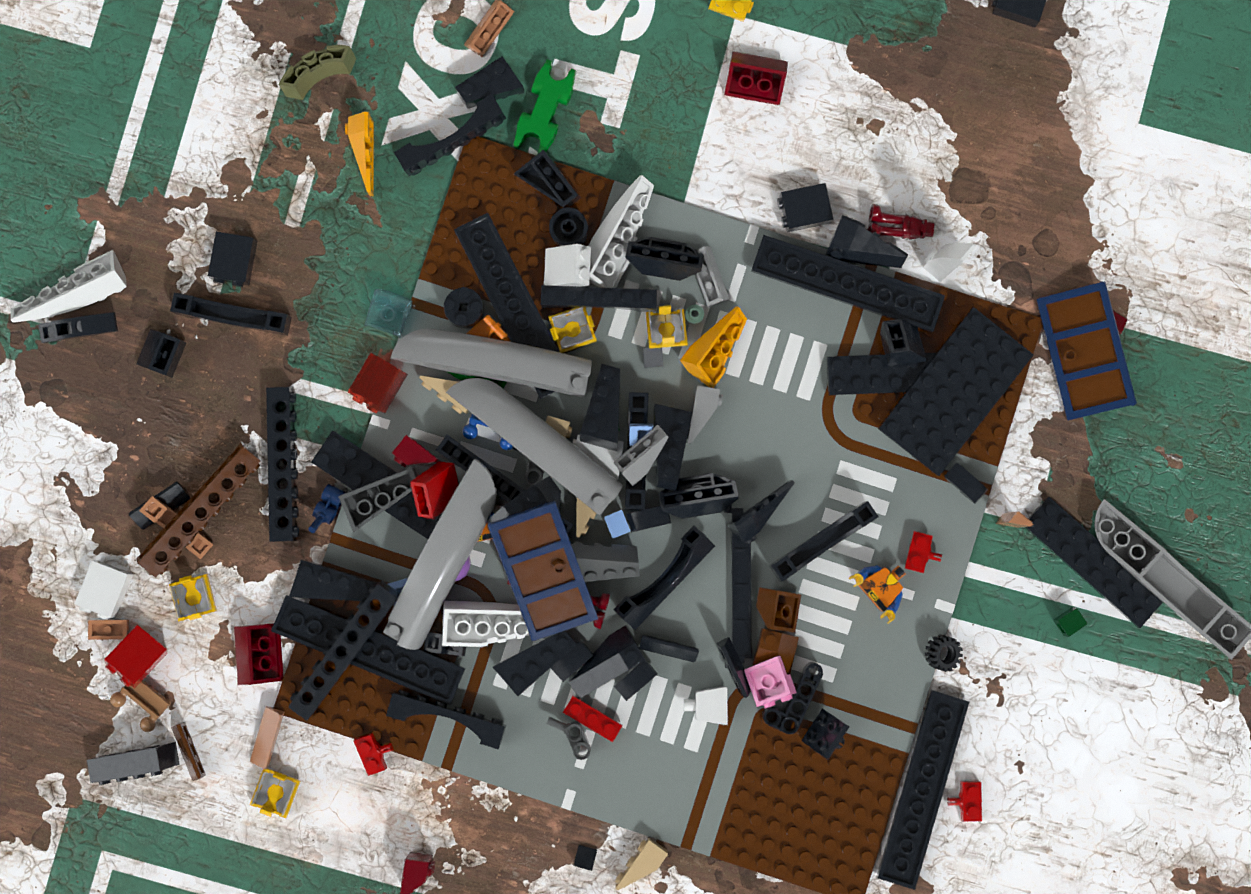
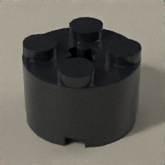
M562 208L551 217L549 231L554 244L558 247L572 244L583 245L588 236V225L586 218L580 211L575 208ZM571 226L573 230L566 232L567 227Z
M462 287L448 294L444 302V312L454 326L469 329L482 320L484 304L474 290ZM462 305L467 306L468 310L466 312L461 309Z

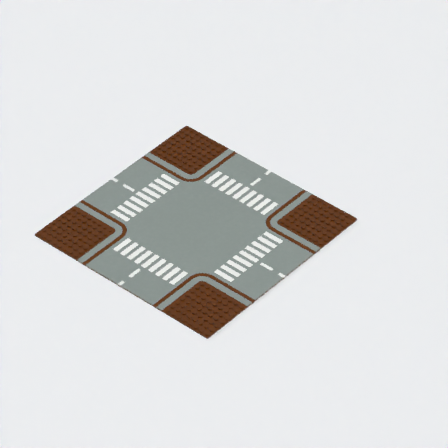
M477 136L471 139L469 144L463 146L397 343L407 334L419 329H437L464 334L472 328L464 329L454 326L444 312V302L448 294L462 287L472 289L480 296L484 304L483 318L486 315H490L496 323H500V327L506 333L454 229L486 213L491 217L551 337L550 329L552 327L548 317L576 308L558 309L541 307V285H544L545 252L547 248L558 247L551 238L549 223L551 217L564 207L514 175L517 170L536 155ZM555 162L582 197L570 208L580 211L587 220L588 236L583 245L588 246L606 216L630 185ZM652 193L648 207L644 209L642 214V226L638 227L635 236L638 237L637 240L654 237L687 243L696 250L704 246H710L729 300L708 307L696 274L681 281L641 274L629 262L616 288L657 290L656 312L653 313H659V306L671 305V312L677 311L681 307V309H684V315L690 305L695 304L703 308L704 318L700 323L692 324L685 317L688 345L663 347L664 366L644 368L643 348L649 347L646 312L585 307L588 316L591 315L595 326L593 331L597 342L564 352V354L591 360L590 376H588L585 395L577 397L555 392L540 399L534 387L507 382L504 390L545 422L547 416L570 422V427H573L570 439H566L573 444V439H577L578 435H580L601 364L619 368L620 431L618 432V441H624L623 455L627 451L629 392L649 393L648 423H653V428L655 404L692 412L697 385L708 386L690 374L680 359L695 341L733 308L738 306L747 321L739 340L733 344L731 358H727L724 366L726 368L725 373L714 387L720 389V394L723 395L722 404L717 406L716 411L691 444H687L686 441L679 478L715 473L729 480H735L739 499L732 503V508H743V512L750 509L787 481L793 480L795 482L762 530L755 535L756 539L751 542L752 658H744L742 665L744 669L752 667L761 628L768 629L756 607L759 587L800 594L801 601L795 633L773 630L799 637L790 673L794 687L805 665L809 662H815L823 669V676L797 732L789 735L764 722L762 712L765 707L756 706L752 691L747 698L739 694L728 668H725L724 659L716 645L717 642L727 637L732 641V533L727 526L731 522V513H724L723 510L721 513L684 519L669 514L671 524L632 533L629 532L613 539L604 519L605 516L622 510L629 526L627 514L641 511L625 509L626 478L621 472H619L618 481L623 484L622 489L601 515L596 514L594 519H589L587 525L590 527L586 535H581L580 538L576 537L577 497L553 479L561 490L560 515L574 525L568 533L571 544L582 542V545L594 546V543H601L605 547H610L612 544L637 546L640 571L639 577L585 582L590 596L599 597L603 593L610 594L606 611L595 607L596 611L606 613L601 629L595 628L591 621L566 631L577 643L582 640L593 653L610 634L626 626L638 647L640 646L642 635H647L696 647L699 649V654L696 662L693 663L640 649L645 659L658 674L626 701L615 689L614 685L635 667L580 698V700L623 725L613 742L581 724L589 741L591 751L587 759L578 760L573 755V750L564 731L546 724L549 717L565 724L579 723L564 714L563 711L573 695L577 697L569 682L581 667L564 682L550 668L519 696L512 691L492 668L494 665L550 636L532 641L529 635L521 639H509L502 643H490L488 646L483 647L466 646L465 656L428 652L466 668L451 705L447 704V707L454 709L457 706L466 709V713L472 715L473 712L484 714V718L492 720V717L503 720V724H506V729L499 749L481 745V740L473 731L447 717L422 714L409 716L406 721L386 716L392 694L395 691L398 692L399 689L410 692L409 696L417 698L418 695L429 698L428 701L436 703L439 700L352 664L347 667L314 714L306 721L288 708L292 702L289 699L296 690L300 691L302 689L301 682L307 675H312L314 672L312 667L318 660L322 661L325 655L323 652L295 642L273 708L284 711V716L352 739L373 732L380 746L392 744V752L822 894H866L935 672V668L928 665L929 662L926 661L928 656H925V652H928V650L925 648L930 646L929 640L934 641L932 637H938V635L946 636L1032 358L940 476H937L878 430V427L905 393L828 396L827 357L885 355L880 337L883 321L893 319L751 272L763 235L826 255L828 249ZM568 226L566 232L573 230L571 226ZM847 262L945 295L934 331L929 332L918 328L925 353H937L971 308L974 307L1034 354L1043 325L1040 317L881 266ZM589 282V285H588V286H580V287H597V286H595V285H593L592 283ZM461 306V309L465 312L468 310L467 306ZM692 311L691 315L697 317L698 312ZM554 340V342H555V344H556V346H557V348H558V350H559L557 341ZM391 359L361 447L362 450L398 473L410 468L408 465L404 467L394 460L395 455L392 454L405 435L410 436L441 462L453 463L436 451L444 437L449 435L524 490L532 486L525 480L528 463L526 456L514 449L503 450L499 444L502 437L486 426L477 424V436L474 439L465 438L463 428L469 424L472 413L468 412L466 414L462 412L459 414L451 408L453 404L450 401L443 402L436 396L438 394L437 391L433 388L429 391L422 386L421 383L423 381L419 377L427 376L460 382L459 379L447 371ZM656 460L646 474L645 509L661 506L659 492L664 490V488L656 486ZM956 462L988 489L976 504L961 494L960 490L944 478ZM454 464L458 483L460 484L466 472ZM433 465L415 467L417 475L419 476ZM531 472L529 474V480L531 482H537L539 480V474L537 472ZM546 472L543 474V479L549 477ZM348 487L346 493L352 491V489ZM497 495L493 509L494 514L508 503L499 495ZM864 501H869L879 516L877 519L815 558L783 582L778 580L769 565ZM341 506L322 565L380 583L384 581L388 584L409 577L428 539L385 511L353 533L343 506ZM694 525L706 535L715 547L647 619L634 630L613 609L626 596H633L647 588L668 568L681 546V538ZM913 531L932 535L931 552L942 554V557H937L941 558V562L928 560L924 573L904 569ZM493 539L477 542L470 553L471 566L467 575L461 580L454 582L445 601L517 604L511 585L507 584L508 577ZM878 565L881 568L886 567L891 572L895 567L900 566L906 573L898 580L903 586V596L900 606L895 613V619L887 624L889 621L888 617L880 618L884 612L875 606L859 586L853 587L856 584V580L854 578L849 580L850 576L858 573L864 567ZM310 598L309 604L348 619L351 614L356 615L359 611L356 607L361 601ZM373 599V605L380 608V601ZM394 605L391 607L386 616L377 626L375 631L388 636L387 634L383 633V631L389 621L388 618L394 608ZM443 605L429 632L442 633ZM362 615V621L369 623V617ZM424 641L422 647L419 648L420 650H423V651H424L425 641ZM328 661L329 667L335 669V663ZM816 666L814 667V669H809L811 676L810 678L805 677L804 680H808L812 684L814 683V681L811 680V677L813 674L817 675L818 671L815 670ZM317 676V681L324 684V679ZM809 684L801 686L800 691L802 694L809 693ZM727 686L728 725L699 721L695 719V711H684V699H695V691ZM306 692V696L309 699H313L312 693ZM781 699L775 701L776 705L773 707L784 712L789 700L781 702ZM795 702L792 706L794 712H799L802 709L801 702ZM822 708L850 726L843 737L845 740L844 745L839 743L843 747L835 749L829 760L801 741ZM773 711L769 712L766 719L770 722L774 721L776 713ZM787 720L784 723V728L787 730L794 727L793 720ZM572 727L569 733L571 736L577 737L580 734V730L577 727ZM584 745L576 748L577 753L580 755L587 753V748Z

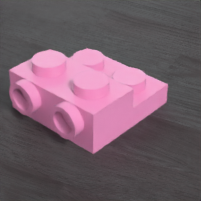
M781 656L744 669L757 707L764 706L765 709L776 705L775 701L780 699L781 702L793 699L792 695L797 693L791 675L786 673Z

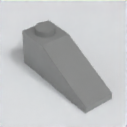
M697 385L687 444H691L716 411L717 406H721L723 395L720 394V389Z
M657 425L613 462L632 486L649 472L668 436Z

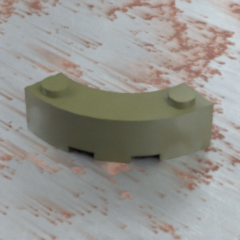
M332 45L326 46L327 49L317 52L313 50L301 57L302 60L294 67L291 65L278 85L286 97L303 100L310 88L320 80L336 74H351L356 61L351 47Z

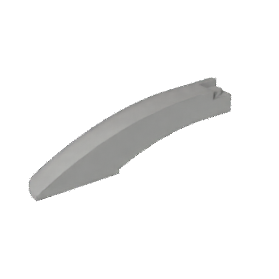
M427 328L415 330L404 336L395 346L390 358L465 376L512 382L577 397L585 395L588 376H590L591 372L590 359L499 339Z
M471 378L456 383L446 392L598 515H601L622 489V483L496 383L486 379Z
M477 459L473 460L435 526L397 599L383 633L399 641L397 645L406 649L416 650L422 647L448 593L474 546L477 544L487 524L486 521L490 518L495 507L497 491L496 487H494L492 475Z
M1105 499L1102 501L1095 516V532L1104 550L1163 603L1232 660L1251 639V624L1203 585L1161 545Z

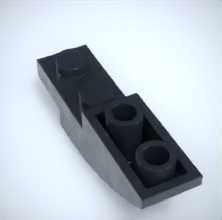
M115 312L38 324L41 343L118 331Z

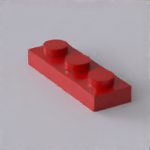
M574 695L563 711L564 714L611 742L615 740L623 726Z

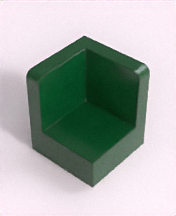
M1071 607L1053 620L1063 636L1070 637L1087 625L1080 611L1074 607Z

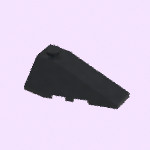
M623 626L610 634L594 652V655L570 680L569 683L579 699L645 661V657L627 627Z

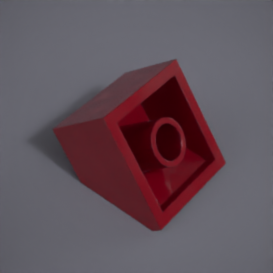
M405 435L392 452L395 455L394 460L404 467L407 465L410 467L434 465L440 461L408 435Z
M415 852L408 854L404 862L400 894H411L423 885L429 877H432L436 861H432L433 855Z

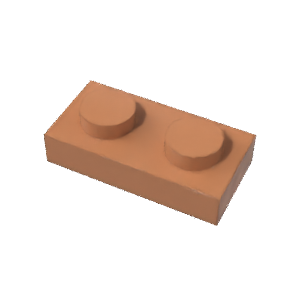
M88 620V640L124 639L129 634V620Z

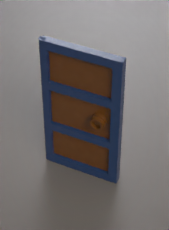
M1101 281L1096 284L1036 299L1067 421L1126 406H1135L1137 402L1106 282Z
M556 501L487 524L532 641L598 619Z

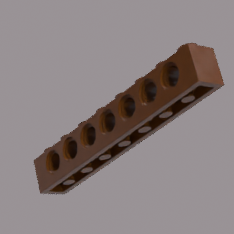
M240 443L136 558L137 564L155 578L159 574L162 575L168 569V564L171 560H176L182 553L181 549L185 545H190L195 538L194 535L207 526L208 519L211 516H216L221 510L220 506L233 497V492L236 488L242 487L247 481L246 477L259 468L260 459ZM237 464H244L243 470L239 472L234 470ZM225 478L231 479V483L228 486L221 485ZM211 493L218 494L215 500H209L208 497ZM199 507L205 508V512L201 515L195 514L196 509ZM185 522L192 523L189 529L182 528ZM171 537L179 538L177 543H169ZM159 551L166 553L163 558L155 557Z

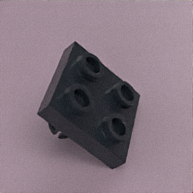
M822 708L801 741L829 760L835 749L843 747L839 743L844 745L845 740L843 737L850 726Z

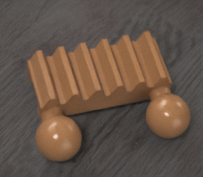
M142 680L136 688L131 685L129 687L125 685V687L121 688L120 692L113 693L110 698V702L114 707H122L126 703V696H128L148 712L150 716L144 717L140 721V728L144 732L154 730L156 726L155 721L159 719L171 704L157 690H154L151 685H148L145 680Z

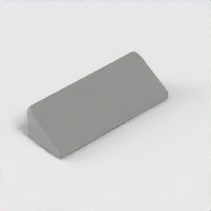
M704 246L697 249L699 253L704 254L702 270L696 273L707 306L710 307L729 300L711 247Z

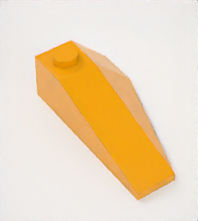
M362 112L348 117V123H345V133L349 137L369 196H374V121L369 112Z
M738 306L733 308L695 341L680 359L690 374L710 388H714L724 375L726 370L724 366L727 358H731L733 344L739 340L747 318Z

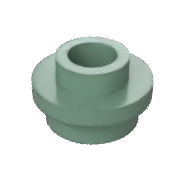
M690 305L686 309L685 317L692 324L700 323L704 318V310L699 305ZM692 311H697V312H698V316H697V317H693V316L691 315V312H692Z

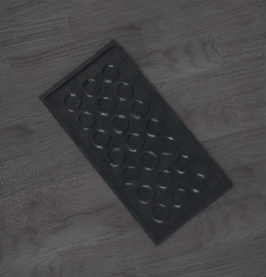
M973 307L878 427V430L935 475L940 476L1034 354Z

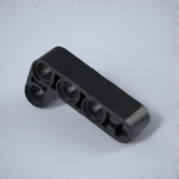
M815 662L806 664L795 686L797 693L792 695L793 699L789 700L785 711H780L774 707L764 709L762 712L764 722L786 734L796 733L823 676L822 667ZM816 666L815 670L818 671L817 675H812L811 680L814 681V683L812 684L808 680L804 679L805 677L810 678L811 673L809 672V669H814V667ZM804 684H809L810 691L807 694H802L800 691L801 686ZM795 702H801L802 709L799 712L792 710ZM773 711L776 713V719L770 722L766 719V716L769 712ZM787 720H793L794 727L790 730L784 728V723Z

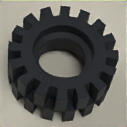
M945 635L932 637L934 641L929 640L930 646L925 648L928 650V652H925V656H928L926 658V661L929 662L928 665L944 672L953 671L952 668L956 669L958 667L956 663H961L959 657H963V654L960 653V651H963L962 647H959L961 645L960 642L955 638ZM946 646L948 649L947 656L944 660H941L940 652Z

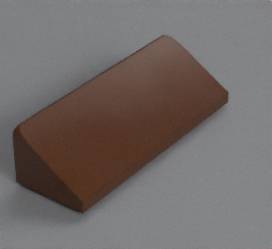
M182 722L173 726V734L192 781L206 776L186 723Z

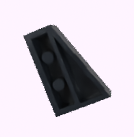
M503 56L455 87L458 96L467 109L476 107L477 102L491 94L495 100L525 93L523 85Z
M544 150L514 173V175L564 208H570L582 198Z

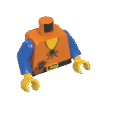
M878 565L864 567L858 573L849 577V580L853 578L856 580V584L853 587L859 586L875 606L884 612L880 616L881 619L887 616L889 619L887 624L895 619V613L900 606L903 596V586L898 580L906 574L900 566L895 567L891 572L886 567L881 568Z

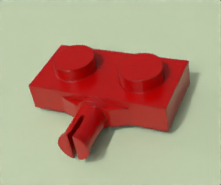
M913 531L904 569L924 573L929 559L941 562V558L937 557H942V554L931 552L932 535Z
M373 732L354 739L353 742L368 776L387 769L384 753L393 751L391 743L380 746Z
M960 781L959 797H948L947 801L949 802H947V805H959L961 821L963 822L982 821L981 782Z

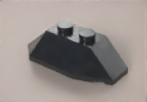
M646 237L636 241H628L625 258L643 275L681 281L701 272L704 254L699 253L687 243Z
M715 473L679 478L676 491L664 489L659 492L662 511L681 519L721 513L739 499L736 481L729 480Z
M549 476L535 483L508 502L486 522L489 524L490 522L552 501H556L559 509L561 490Z

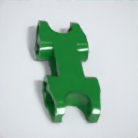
M546 60L532 86L531 93L539 95L533 112L529 114L523 111L518 121L514 141L515 148L519 149L526 138L536 137L540 141L538 153L542 150L548 151L555 140L559 125L553 123L552 119L559 103L565 106L569 104L577 73L575 69L571 68L565 79L554 80L550 76L552 61Z

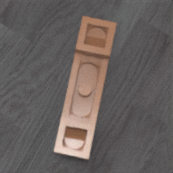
M151 496L139 510L162 528L177 514L154 496ZM185 522L182 528L189 529L192 524ZM198 531L194 535L195 538L192 543L185 546L201 559L213 546V543Z

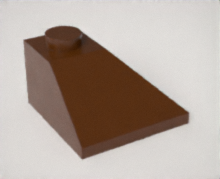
M759 587L756 607L767 628L795 633L801 595Z
M761 628L752 666L781 656L786 673L789 675L799 637Z

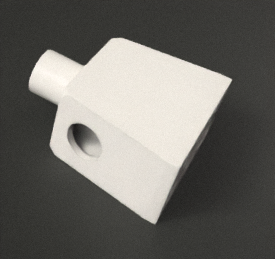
M727 686L695 691V699H684V711H695V719L699 721L728 725Z

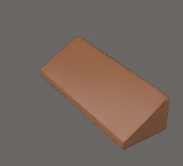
M495 0L464 45L480 57H483L514 11L502 0Z
M1019 511L1004 513L996 522L999 525L1017 528L1033 525Z
M268 706L265 707L250 762L262 769L269 767L284 716V711Z

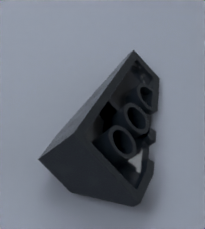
M842 215L831 238L826 255L844 262L902 268L908 257L906 252L891 242L881 240L878 233H871L865 229L866 225L860 221Z
M793 480L787 481L727 524L740 544L746 542L748 545L756 539L755 535L762 530L795 482Z

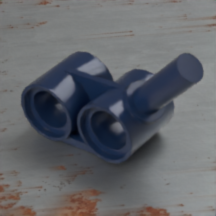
M331 484L325 487L321 496L323 501L317 503L312 513V516L316 519L308 528L311 533H315L324 522L329 525L332 523L341 505L338 496L346 493L345 491Z

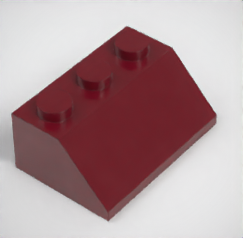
M732 51L724 96L780 106L788 61Z
M274 623L234 627L238 685L283 681L281 635L271 631Z

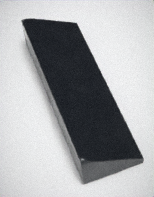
M178 482L173 483L154 496L173 510L190 500V495L186 488ZM146 502L128 513L142 530L154 524L153 521L139 511Z
M642 635L639 646L641 650L693 663L696 662L699 654V649L696 647L647 635Z
M727 637L717 642L716 645L739 694L747 698L751 689L744 667L731 639Z

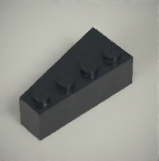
M601 364L580 432L581 442L617 451L619 368Z
M659 404L654 405V428L659 425L668 436L666 443L656 458L657 487L676 491L693 413L691 411Z
M301 560L289 597L361 601L363 598L367 600L370 595L368 593L369 589L374 583L378 585L379 582L308 560Z

